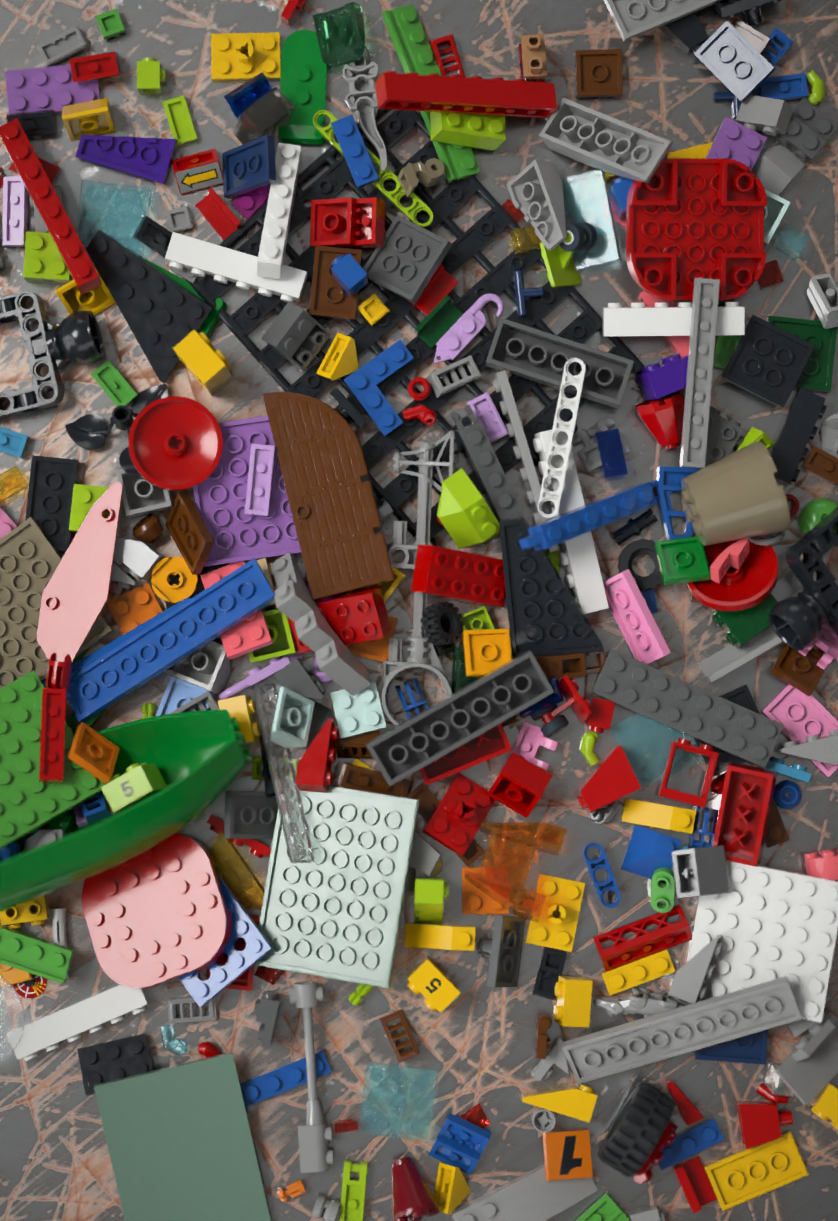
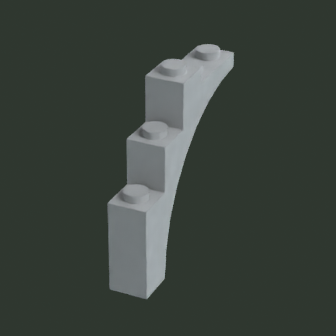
M288 552L283 557L277 559L271 564L277 587L273 591L277 608L294 622L298 639L315 652L319 669L354 696L371 684L367 667L343 644L321 614L304 583L295 556Z

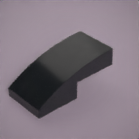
M544 947L532 995L551 1000L556 999L555 984L558 982L559 976H562L567 952Z

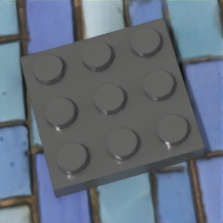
M397 215L384 235V247H376L363 270L367 273L369 280L415 304L452 244L448 240Z

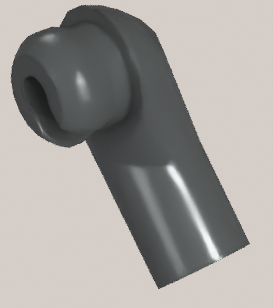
M615 800L608 808H599L592 811L590 819L598 824L610 823L624 805L620 801Z

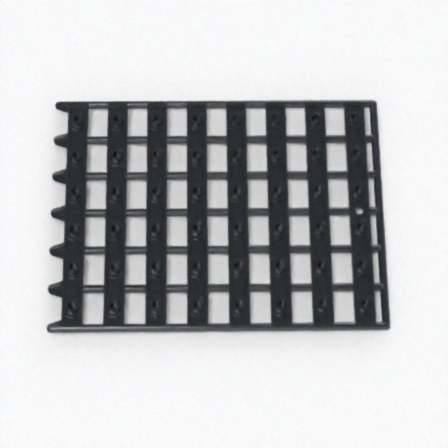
M378 109L376 119L387 109ZM395 110L377 126L386 147L387 161L396 170L394 174L397 177L402 168L406 167L409 162L414 164L421 161L425 165L427 160L431 158L439 159L425 122L417 111ZM357 123L356 125L358 127L359 132L361 133L362 130L359 126V123ZM417 125L430 141L402 164L389 148ZM365 136L363 138L365 146L377 158L380 157L375 146ZM332 145L297 177L296 198L293 203L288 236L311 217V206H304L306 199H332L347 185L359 199L377 197L385 200V212L394 204L377 188L369 195L362 187L357 189L344 156L337 160L334 155L339 151ZM327 162L331 167L303 191L299 186ZM474 175L465 179L454 180L434 199L418 182L414 191L433 212V222L425 229L433 232L443 223L457 238L441 262L444 270L452 276L474 257L488 273L461 297L452 290L448 297L453 305L464 314L484 294L492 293L499 296L503 291L517 305L516 292L511 286L514 283V271L522 270L524 274L537 261L546 269L541 249ZM388 179L383 183V188L389 192L393 191L396 188V182ZM478 193L491 207V210L464 233L450 216ZM268 202L246 220L241 227L237 228L221 242L219 246L231 249L230 247L258 223L262 228L236 249V251L258 257ZM421 211L416 215V220L419 223L424 224L429 221L430 216L425 211ZM385 214V228L388 230L392 221ZM508 227L522 244L494 267L482 254L481 250ZM287 242L285 254L292 261L288 266L306 271L308 274L306 282L309 280L312 283L315 247L309 246L303 253L298 255ZM373 252L367 258H361L362 269L366 265L367 261L369 260ZM207 275L200 282L195 279L192 283L185 279L197 294L214 309L217 307L215 299L219 298L235 284L231 281H227V284L213 280L214 276ZM369 279L368 283L358 291V297L374 284L388 299L384 305L390 312L373 326L367 320L360 324L357 320L344 319L353 329L348 336L355 339L357 359L369 348L376 356L382 353L384 350L377 341L403 318L414 329L421 323L411 312L416 306L407 299ZM550 281L542 286L544 290L543 296L530 297L526 301V317H519L516 309L506 318L531 328L535 325L538 330L555 335L542 321V318L569 295L584 312L557 336L583 344L599 329L603 332V319L573 285L552 287ZM256 289L257 293L231 316L224 309L220 310L218 316L285 392H295L315 397L333 381L316 374L326 355L320 349L315 356L319 361L291 385L277 370L287 359L269 345H266L260 351L246 335L272 311H275L278 315L284 308L281 305L284 302L280 300L281 296L272 294L271 297L259 294L258 289ZM492 301L488 302L480 311H482V310H483L486 306H488ZM311 316L323 327L334 319ZM484 326L479 332L484 339L461 358L464 359L471 355L480 373L488 367L485 364L497 327L490 332ZM418 336L410 341L406 348L414 357V360L377 385L384 396L387 395L399 383L408 391V384L411 380L407 376L434 352L436 353L437 346L435 345L431 349ZM606 336L614 345L608 353L633 360L634 363L631 370L637 374L641 373L640 368L644 367V364L618 336ZM450 359L443 362L448 366L456 361ZM466 364L463 365L466 374L470 376L471 373ZM455 369V372H456V374H457L459 380H461L462 377H461V375H460L458 369ZM447 373L446 375H447V377H448L450 383L452 384L453 381H452V379H451L449 373ZM512 374L508 380L515 404L531 390L545 406L542 411L523 426L533 464L538 466L540 457L533 446L534 434L553 429L559 396L552 401L537 382ZM343 376L336 379L349 394L347 399L362 415L365 413L368 415L344 382L346 377ZM439 377L442 386L445 387L441 378ZM473 381L438 398L431 387L430 395L426 399L421 401L413 400L404 408L408 409L422 404L433 410L437 417L436 423L446 434L451 430L455 431L457 439L454 442L458 444V450L454 451V454L458 455L462 451L467 457L457 436L456 425L452 427L438 410L464 387L475 398L484 393ZM415 387V391L417 393H421L420 390L417 387ZM494 390L490 397L506 427L509 421L502 414L499 402L503 401L501 393H496ZM564 391L566 398L572 399L576 397V395ZM580 397L578 409H580L587 401H589V399ZM338 405V406L335 407L334 409H335L338 413H340V412L337 410V409L340 408V406ZM564 408L560 411L559 417L562 421L568 422L572 419L573 413L570 409ZM401 411L398 413V416L403 421L401 426L385 437L379 430L361 447L368 476L375 493L380 499L384 498L393 510L392 513L399 521H407V530L416 539L417 521L413 523L399 506L418 490V477L400 473L386 487L382 488L369 473L373 467L395 448L400 452L411 451L403 441L424 422L418 418L405 421ZM467 416L461 420L463 426L470 424ZM350 417L346 420L350 426L354 424ZM575 422V427H574L573 435H574V434L577 432V430H578V427H577L576 422ZM511 437L495 451L505 474L521 461L520 459L516 460L513 446H516L514 437ZM450 439L439 462H449ZM445 440L434 448V462H436ZM415 454L403 455L408 461L419 460V457L417 458ZM409 465L405 469L419 473L418 465ZM434 466L432 480L442 487L441 483L434 477L437 473L436 466ZM473 471L468 477L482 495L484 491ZM432 484L434 491L441 496L442 492ZM439 502L431 508L430 542L433 546H437L434 537L445 528L436 521L438 518Z

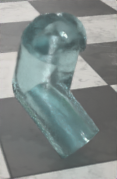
M171 1024L159 1026L163 1047L175 1055L184 1053L187 1049L186 1043L173 1036Z

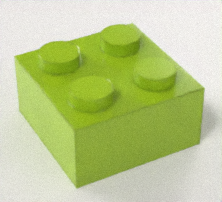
M485 606L465 613L459 618L460 621H463V630L494 629Z

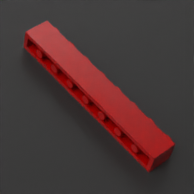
M387 71L375 82L378 109L548 118L558 109L554 83H545L544 80L528 82L523 79L503 80L500 77L492 79H482L480 76L463 78L460 75L447 77L435 73L418 75L416 72L398 74L395 71Z
M16 118L0 126V139L80 294L83 295L101 286L100 277L18 119Z

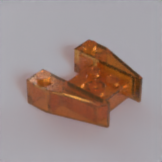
M545 822L481 823L480 832L489 834L491 837L479 874L466 870L464 879L515 916L538 923L546 896L526 890L524 886L535 851L540 850L559 857L567 829Z

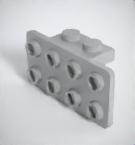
M832 1012L826 1014L822 1023L816 1022L810 1027L807 1036L801 1038L795 1044L796 1048L776 1069L777 1075L804 1105L810 1104L838 1073V1018Z

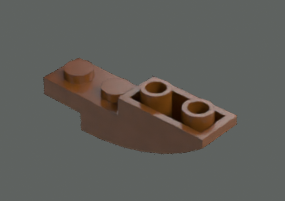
M603 650L601 652L535 656V659L547 680L561 679L565 675L569 678L587 676V674L600 673L605 661V653Z

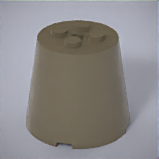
M761 441L753 442L681 480V494L687 508L685 509L686 517L689 523L692 522L694 532L704 546L782 532L790 528V513L783 486H778L773 473L777 472V469L768 450Z

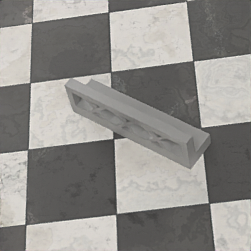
M770 626L743 644L741 648L738 649L735 645H728L697 664L708 683H712L783 641Z

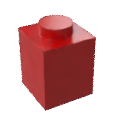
M592 697L590 702L592 714L587 720L586 725L591 726L590 731L604 733V729L610 730L615 703Z

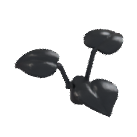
M161 384L140 392L138 397L132 401L131 409L124 405L117 406L112 412L109 426L101 415L88 414L65 425L66 431L75 444L87 450L102 447L105 443L104 435L110 434L114 424L119 430L126 431L129 437L130 428L134 421L133 417L136 418L140 411L150 403L169 397L168 387L166 384ZM129 447L125 448L119 457L121 468L129 475L142 477L132 463Z

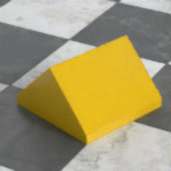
M108 98L62 107V119L70 141L80 140L81 135L116 133Z
M99 273L102 285L83 295L80 294L74 280L55 290L69 314L81 310H91L96 315L116 303Z

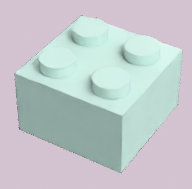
M372 682L354 696L345 689L330 693L341 738L387 728L376 682Z

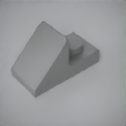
M561 1037L557 1038L551 1046L550 1054L546 1053V1058L542 1059L531 1073L532 1077L540 1082L542 1078L546 1080L554 1070L551 1067L553 1063L569 1074L567 1058L562 1049L564 1041Z

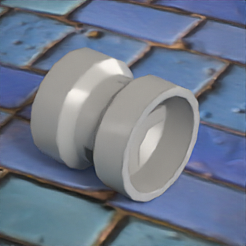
M540 1107L536 1108L532 1114L534 1128L542 1133L551 1131L556 1123L553 1111Z
M318 1194L311 1217L316 1219L323 1218L325 1221H334L341 1202L336 1200L329 1201L325 1196Z

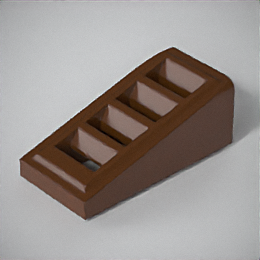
M374 731L335 740L334 745L337 757L373 758L366 743L378 737L380 732Z
M401 1009L380 1018L399 1063L420 1054V1050ZM400 1018V1023L388 1027L387 1023ZM404 1027L405 1031L392 1036V1031ZM408 1036V1040L398 1045L396 1044V1040ZM411 1044L412 1049L400 1053L399 1049Z

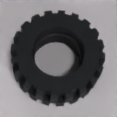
M646 1082L639 1083L629 1095L610 1126L598 1151L600 1161L626 1177H634L643 1167L662 1137L675 1110L676 1104L674 1100Z

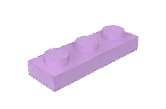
M20 176L3 177L2 246H25L28 227V191Z
M251 444L245 514L269 516L275 446Z

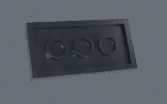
M32 455L25 521L33 517L56 551L66 552L71 544L72 532L69 530L73 488L74 484H77L79 460Z

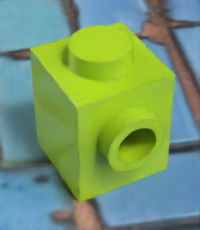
M143 58L142 61H137V90L139 94H162V82H166V68H162L160 61H156L155 58Z

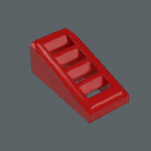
M453 34L430 40L431 50L441 75L446 76V72L457 69L458 74L455 75L466 78ZM449 43L450 47L438 50V45ZM452 52L453 56L441 59V54ZM455 61V65L443 67L444 63Z
M670 1079L666 1080L665 1084L684 1123L689 1126L703 1119L704 1117L678 1086Z

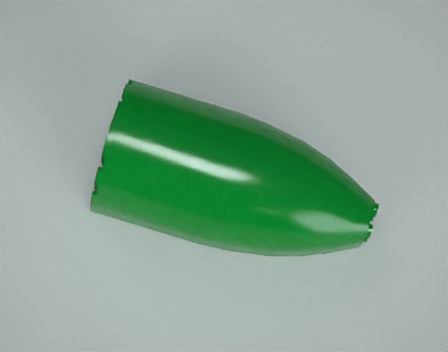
M228 710L192 711L139 719L97 731L120 748L112 776L116 774L121 776L127 773L126 768L136 763L140 765L146 762L147 765H157L167 787L117 815L79 828L76 818H74V822L66 834L67 836L23 853L25 840L33 836V834L29 833L18 839L17 843L20 846L21 854L2 862L0 858V913L118 866L179 832L204 812L225 791L242 769L252 761L249 750L246 748L248 746L244 735L239 731L240 727L236 717L231 718Z

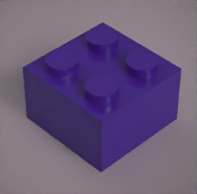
M679 353L661 359L662 364H659V362L652 363L640 368L641 373L636 374L635 377L645 401L659 399L686 387L688 356L681 357Z

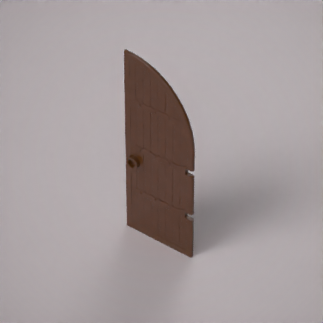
M295 392L262 394L313 600L394 580L384 534H374L373 528L381 527V522L371 482H361L360 477L368 475L362 447L352 427L334 408L314 397Z

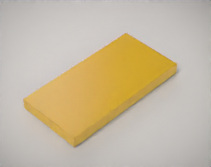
M790 1130L782 1133V1137L741 1150L704 1166L722 1211L809 1175Z

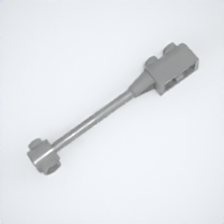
M301 981L294 983V986H289L290 1005H295L296 1008H303L308 1086L306 1121L298 1122L300 1172H323L329 1170V1164H334L333 1150H328L327 1142L332 1141V1128L326 1126L317 1095L312 1007L319 1006V1001H323V986L318 987L317 981Z

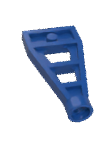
M657 467L656 491L659 496V505L667 540L692 536V522L689 523L685 511H675L672 508L670 494L673 491H682L681 480L702 468ZM673 517L686 518L684 534L676 535L673 532Z

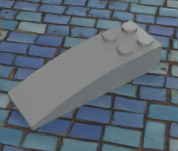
M564 97L558 104V109L551 115L539 134V137L550 150L599 170L648 183L673 144L667 139Z
M545 1164L456 1208L452 1212V1217L454 1221H546L595 1193L598 1189L592 1178L546 1181Z

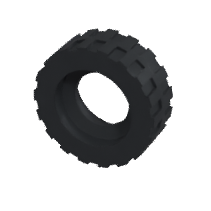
M641 539L633 541L623 549L618 559L619 573L629 569L640 591L654 589L663 582L653 540ZM648 554L654 559L655 569L652 574L642 577L634 572L632 562L637 555Z

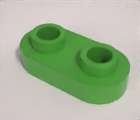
M660 867L653 872L651 879V906L657 912L667 913L672 910L675 902V876L671 869ZM664 880L666 884H662L659 881ZM659 901H664L666 904H660Z

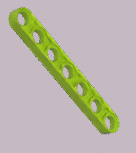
M327 110L318 111L313 117L315 129L343 155L339 143L333 139L335 134L331 123L338 119ZM323 115L330 119V124L324 128L317 124V119ZM366 147L372 163L380 167V171L377 174L379 180L372 184L411 222L424 229L428 228L433 222V212L414 193L410 195L413 199V204L407 208L401 206L400 199L406 194L397 176L388 168L382 172L380 160ZM388 179L396 182L395 190L390 192L383 188V183ZM421 211L427 212L430 216L429 221L424 224L416 220V215Z

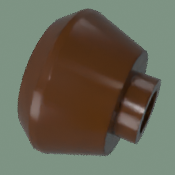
M149 514L142 518L134 526L133 536L144 543L151 542L153 544L162 537L161 532L163 530L158 515Z

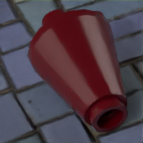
M411 1157L394 1160V1167H392L393 1220L420 1221L423 1216L430 1217L439 1214L438 1204L416 1164L412 1162Z

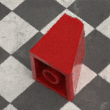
M621 745L614 747L578 790L580 795L576 798L582 810L587 809L588 812L595 811L641 788Z

